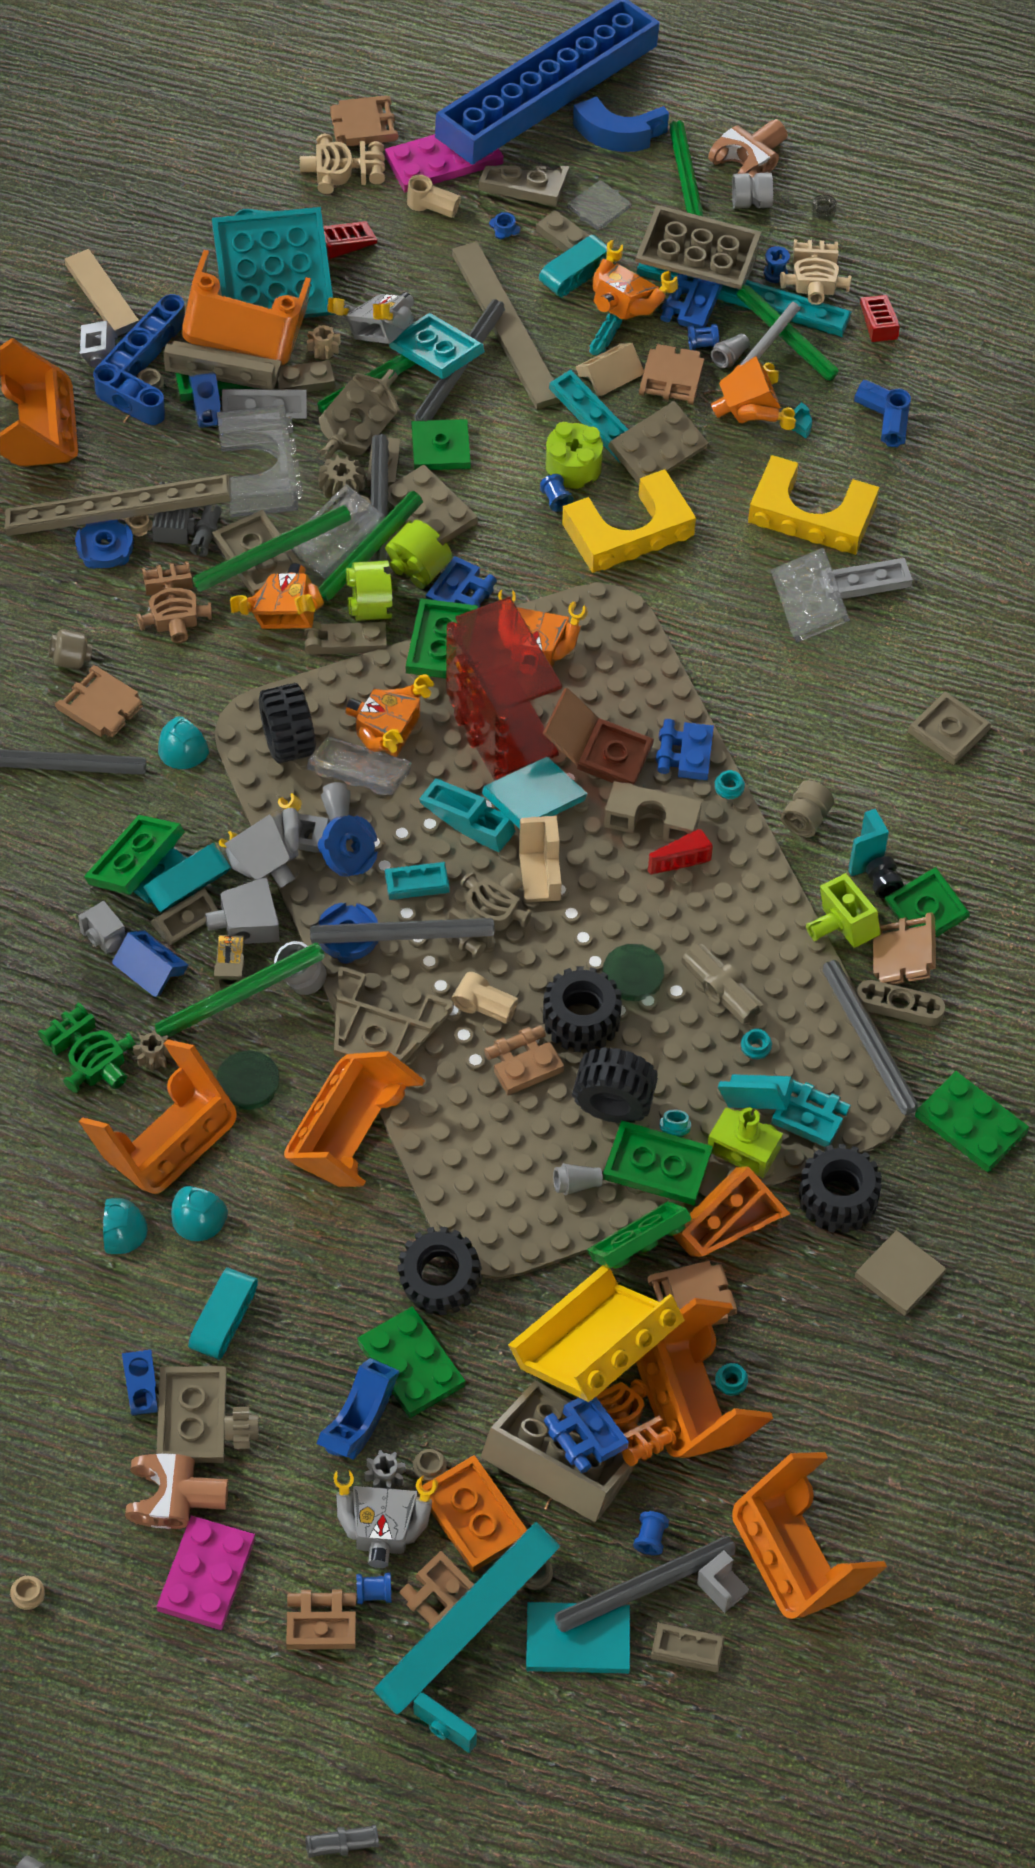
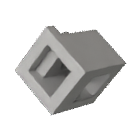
M108 321L81 325L80 354L88 365L97 367L115 347V340H118L117 333Z
M298 813V849L320 853L318 841L331 820L329 818ZM313 833L312 839H307L309 834Z
M105 901L100 902L78 916L81 934L83 936L87 935L95 947L99 945L105 954L115 952L120 948L126 937L125 927Z

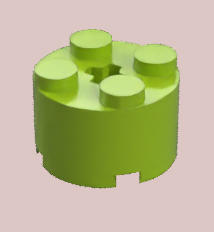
M558 423L549 434L546 442L547 473L550 475L560 474L564 479V487L571 489L585 487V483L592 480L593 482L596 481L601 474L603 442L599 430L596 427H589L579 423Z
M410 520L385 547L391 559L389 562L390 568L398 575L405 573L411 577L413 584L420 589H424L426 585L430 584L452 560L453 556L448 544L445 543L442 546L437 540L440 535L432 527L420 520H414L412 523Z
M388 560L352 563V568H346L347 586L352 587L353 597H348L349 615L355 616L356 621L392 618V613L387 612V608L392 607L391 575L384 572V567H389Z

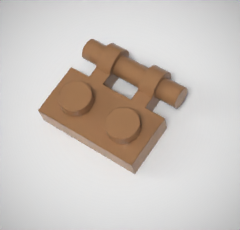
M541 1025L532 1029L529 1027L519 1031L518 1035L506 1040L504 1038L494 1041V1045L484 1049L488 1060L499 1056L502 1061L494 1065V1073L507 1096L564 1072V1064L551 1042L540 1046L536 1042V1040L546 1036ZM525 1046L526 1052L513 1057L510 1051Z
M440 1551L416 1574V1578L424 1586L417 1592L408 1583L399 1593L408 1602L406 1605L413 1612L417 1611L429 1623L428 1628L431 1630L474 1584ZM432 1594L445 1607L440 1614L426 1601Z
M301 1589V1593H288L287 1606L301 1607V1612H287V1650L356 1649V1612H342V1607L356 1606V1593H342V1589H332V1593H312V1589ZM312 1607H332V1612H311Z

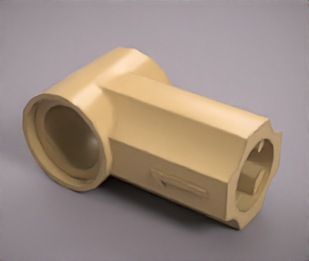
M415 175L409 179L407 205L409 208L415 211L430 209L451 218L455 217L461 203L460 195L433 186L431 179L425 175Z
M467 972L451 998L454 1006L463 1012L472 1014L478 1011L505 1024L511 1021L518 1005L517 997L490 986L483 976L475 972Z

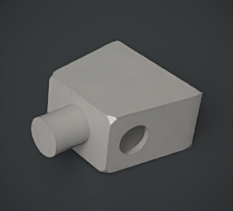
M267 877L222 892L220 894L222 910L205 913L208 931L226 928L228 935L244 936L245 944L280 941L279 924Z

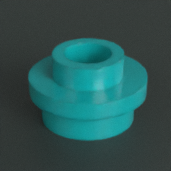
M724 771L715 780V791L722 798L735 799L744 792V780L736 771Z
M752 1029L741 1039V1050L744 1055L751 1059H763L771 1052V1038L761 1029ZM753 1044H758V1045H760L761 1047L756 1048V1047H753V1046H751V1045H753Z
M668 1110L660 1119L659 1127L665 1133L682 1137L690 1132L691 1121L688 1114L684 1111Z
M729 1363L719 1368L715 1376V1384L718 1390L725 1395H739L748 1385V1375L740 1365ZM734 1378L737 1383L729 1384L726 1382V1379Z

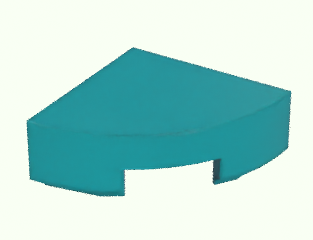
M801 402L794 409L796 424L792 430L807 438L812 429V417L809 408Z

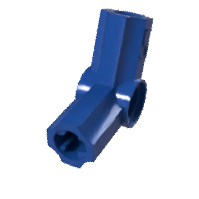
M863 380L855 394L854 402L883 414L881 441L888 447L897 448L899 445L905 444L911 396L903 389L888 390L868 380Z

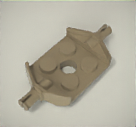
M391 369L387 371L382 379L356 373L319 417L321 431L328 438V443L320 451L321 455L323 456L330 449L324 458L330 459L335 451L339 449L349 455H362L372 443V437L379 435L400 410L389 388L398 378L396 372L390 379H388L389 376L394 372ZM350 413H357L361 417L362 423H355L351 419Z

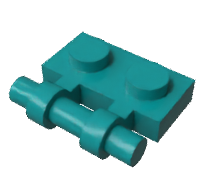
M793 1080L794 1087L792 1093L798 1095V1097L791 1096L787 1110L776 1109L771 1124L821 1146L831 1145L843 1121L842 1117L834 1113L838 1112L847 1116L851 1104L841 1101V1097L833 1093L828 1095L816 1090L815 1085L808 1082L802 1084ZM809 1100H810V1101L815 1102V1103H817V1104H819V1105H821V1106H824V1108L821 1109V1108H819V1107H817V1106H814V1105H812V1104H810V1103H808V1102H809Z

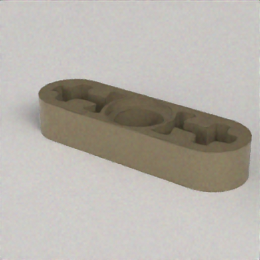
M865 980L857 987L856 994L868 1012L926 1026L938 1025L943 1019L945 1003L936 995L875 980ZM868 992L874 993L872 999L866 998ZM884 995H887L886 1004L882 1003ZM904 998L909 1005L906 1008H897L892 1004V1000ZM915 1002L918 1003L917 1011H913ZM928 1006L934 1008L933 1014L927 1013Z

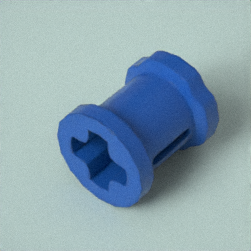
M774 246L769 248L765 254L767 265L763 273L766 280L778 283L780 282L781 272L788 274L786 264L790 260V254L783 247Z
M716 324L706 328L688 327L690 350L695 351L696 348L714 347L719 342V332Z
M560 474L546 476L540 482V490L543 494L547 495L549 507L555 512L563 511V506L573 503L574 500L573 495L565 489L563 485L564 479Z
M642 1512L639 1521L642 1523L639 1537L634 1539L633 1547L643 1554L660 1555L663 1552V1545L661 1543L664 1529L668 1528L670 1520L658 1512Z
M385 1573L384 1576L363 1577L362 1574H356L357 1605L363 1604L364 1601L385 1600L386 1603H392L390 1573Z

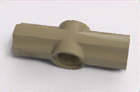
M696 943L691 946L682 957L681 963L701 982L706 996L716 1004L721 1002L742 1024H750L763 1010V1004L743 985L739 972L730 964L723 965L702 943Z

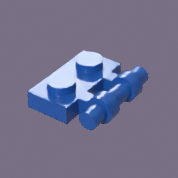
M678 273V289L670 293L668 299L664 300L660 319L664 322H670L673 315L679 314L677 318L679 325L706 328L723 285L695 277L693 282L687 281L689 276ZM687 293L684 303L680 302L681 294Z
M454 556L426 594V599L477 605L479 612L482 601L488 599L493 593V587L497 579L490 574L484 580L479 578L480 567ZM469 588L475 591L471 598L465 595Z
M665 719L663 727L659 731L661 746L656 754L658 772L667 774L670 767H678V777L708 781L714 725L684 722V729L681 732L675 730L674 720ZM672 746H681V753H674Z
M596 1397L590 1402L577 1398L565 1404L563 1414L566 1416V1419L559 1421L554 1413L549 1414L543 1420L549 1428V1436L554 1442H559L566 1452L565 1458L570 1465H575L580 1473H585L592 1467L586 1458L587 1455L593 1453L598 1462L601 1463L628 1448L629 1441ZM576 1430L583 1442L576 1444L569 1433Z

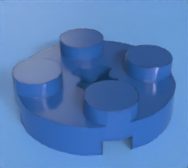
M118 519L86 524L81 531L79 528L75 537L77 553L84 561V565L90 569L125 565L128 563L134 547L133 534L127 524L124 526L122 523H119ZM102 539H107L109 542L108 545H100Z
M351 815L336 817L325 827L323 835L318 841V850L323 854V858L329 868L338 875L346 877L363 874L376 861L378 851L374 852V842L377 841V835L372 825L363 817ZM347 840H352V841H353V843H352V845H351V848L353 849V852L347 851V849H346V841H347Z
M346 903L335 904L325 910L319 919V925L378 923L376 916L369 908L357 903L356 906H346ZM378 941L320 943V946L328 955L337 958L341 963L347 964L368 955L378 944Z

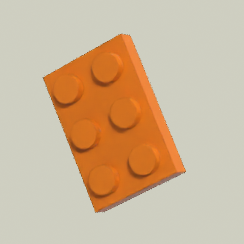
M475 1455L434 1478L438 1481V1488L430 1495L432 1500L431 1513L472 1572L503 1555L527 1531V1528ZM433 1480L422 1486L423 1489L430 1491Z

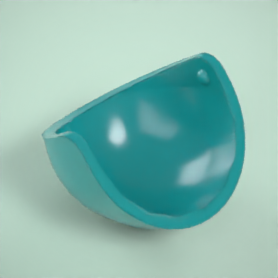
M181 716L170 720L163 727L158 741L160 759L167 766L175 769L195 767L209 755V748L202 733L190 721Z
M194 1186L181 1188L174 1197L171 1208L172 1225L175 1231L181 1237L190 1241H204L212 1238L222 1229L228 1216L227 1206L218 1196L210 1191Z
M106 1199L103 1220L105 1252L108 1254H125L137 1249L144 1242L148 1232L147 1222L143 1213L134 1203L127 1199Z

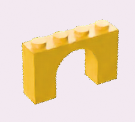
M771 455L750 503L748 523L856 555L877 506L879 487L852 479L846 496L838 508L823 514L808 513L795 506L790 499V494L797 479L798 463Z
M665 469L640 478L639 498L651 515L652 520L639 529L620 530L608 525L602 519L589 497L563 506L562 525L592 573L607 570L613 565L627 560H634L640 555L661 550L667 545L678 541H685L695 535L696 517Z

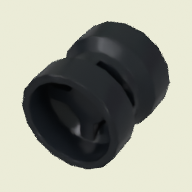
M889 856L872 860L865 869L868 878L874 882L872 888L878 898H885L904 886L901 876L896 874V864L893 858Z

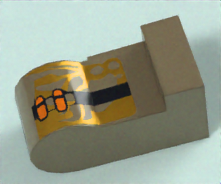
M219 935L217 959L214 969L215 992L233 985L224 983L222 979L238 980L237 982L244 979V936Z

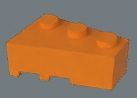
M749 1166L736 1167L689 1213L692 1220L684 1224L686 1228L680 1233L673 1235V1237L691 1257H703L752 1231H757L779 1218L790 1215V1212Z

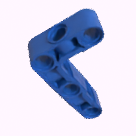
M169 294L161 298L93 371L95 394L100 400L148 425L160 424L165 419L164 395L159 389L140 380L136 375L144 370L159 355L166 343L182 329L185 316V306L182 297L176 294Z

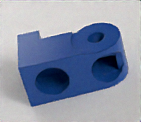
M207 373L189 376L199 428L222 425L216 374Z
M143 1350L122 1353L131 1416L158 1413L152 1351Z

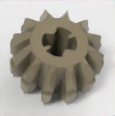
M336 455L334 461L326 459L325 465L320 466L318 486L320 490H323L325 498L332 497L334 502L344 499L347 503L349 497L358 496L359 492L364 491L366 472L361 467L359 460L351 461L349 455L345 459H340Z

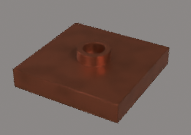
M598 718L577 769L611 783L616 781L635 785L654 739Z

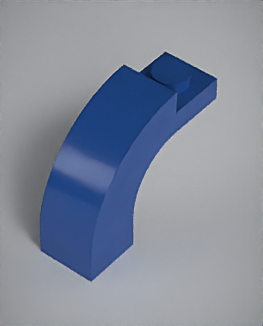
M597 96L574 105L573 125L589 142L604 149L619 152L644 150L650 148L651 138L668 132L669 112L664 106L639 116L623 117L607 110Z
M371 1358L360 1365L342 1410L336 1419L320 1432L316 1444L325 1447V1450L334 1456H345L354 1460L374 1432L389 1401L399 1370Z

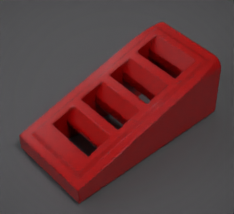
M367 221L323 226L328 260L377 244V238ZM364 231L366 236L362 237L360 232Z
M880 295L860 298L871 342L898 339L900 326L888 296Z
M697 829L649 854L648 872L650 875L709 862L712 858L713 845L701 829Z

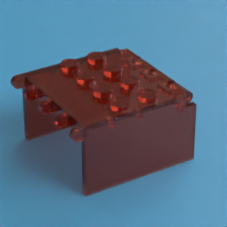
M511 597L456 616V622H449L447 624L446 692L454 708V716L458 725L464 726L466 729L469 745L471 748L477 749L494 781L545 757L551 759L559 756L556 746L543 734L545 727L532 707L530 700L562 689V684Z

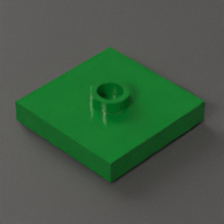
M467 419L411 421L414 470L422 465H425L429 470L471 469Z
M936 867L885 897V903L898 921L901 918H907V920L922 918L927 913H933L936 937L970 917L969 911ZM926 923L909 926V928L924 926Z

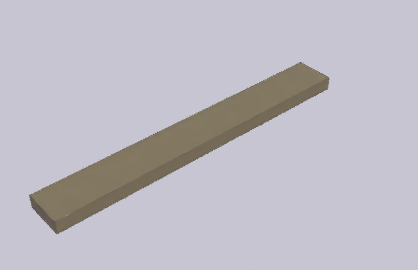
M478 242L453 248L452 256L483 313L493 299L504 303L505 311L493 327V331L536 410L560 403L561 401L549 389V383L554 379Z
M229 474L8 508L5 511V532L7 536L231 502V480Z

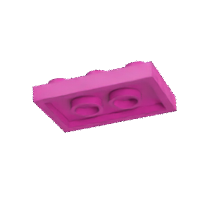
M191 1516L159 1598L157 1611L222 1630L253 1548L255 1534Z

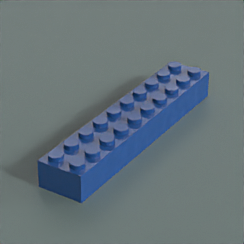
M614 0L436 113L435 138L471 165L475 164L657 47L660 22L629 0Z

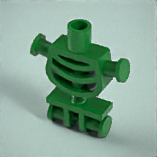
M81 1003L75 1004V1009L71 1012H63L61 1014L62 1022L59 1023L54 1019L50 1022L51 1026L49 1028L38 1031L40 1039L45 1045H51L52 1052L56 1056L74 1044L68 1054L70 1069L73 1075L63 1079L66 1087L72 1092L77 1093L83 1081L89 1086H93L101 1079H104L113 1089L120 1088L126 1082L127 1075L119 1066L124 1063L123 1052L129 1049L133 1050V1046L136 1045L133 1037L128 1032L125 1034V1038L116 1041L111 1033L104 1030L87 1034L96 1027L95 1018L91 1013L88 1014Z

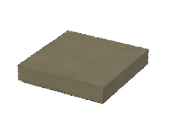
M945 691L909 726L908 733L954 765L991 729V723Z
M896 1230L856 1271L855 1278L902 1315L906 1316L945 1275L947 1268Z

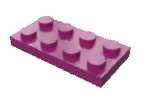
M435 134L385 149V158L404 193L408 192V182L412 176L425 175L431 179L432 184L484 170L485 166L503 164L504 157L498 148L471 165L436 139Z

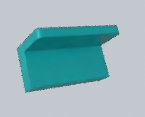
M876 809L864 812L861 836L853 840L848 869L851 876L866 872L865 869L868 863L876 858L885 856L889 831Z
M732 1074L730 1082H719L718 1089L729 1108L751 1107L753 1109L787 1110L794 1082L791 1076Z

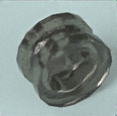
M822 194L813 199L812 213L817 219L829 220L835 216L837 202L833 196Z

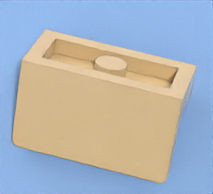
M633 343L619 344L576 366L579 377L590 378L597 396H603L642 376L644 373Z

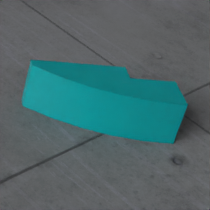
M437 778L434 779L419 798L422 805L448 825L497 852L503 849L516 832L514 823L501 811L488 807L484 797Z

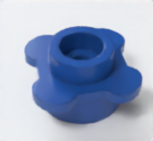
M499 213L489 222V226L494 229L495 237L498 239H504L505 237L520 233V227L516 225V219L511 213Z

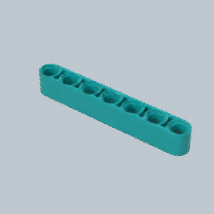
M535 1522L375 1686L373 1691L398 1715L560 1548V1545L538 1522Z

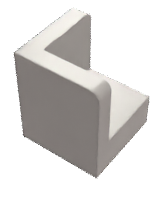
M725 1550L699 1570L697 1585L724 1613L745 1597L749 1590L732 1571L733 1559Z

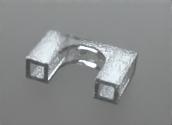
M284 405L217 412L221 452L260 449L269 452L278 460L271 469L263 473L230 477L231 502H228L230 517L249 516L260 510H263L265 514L297 511L298 499L303 498L301 481L296 482L295 478L300 476L298 459H292V455H296L295 438H289V433H293L291 416L286 417Z

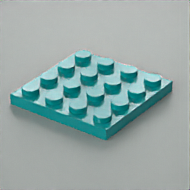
M321 207L212 218L221 296L271 309L275 299L280 296L289 295L299 298L305 278L307 277L311 278L308 306L304 318L335 315V313H329L327 310L328 298H333Z

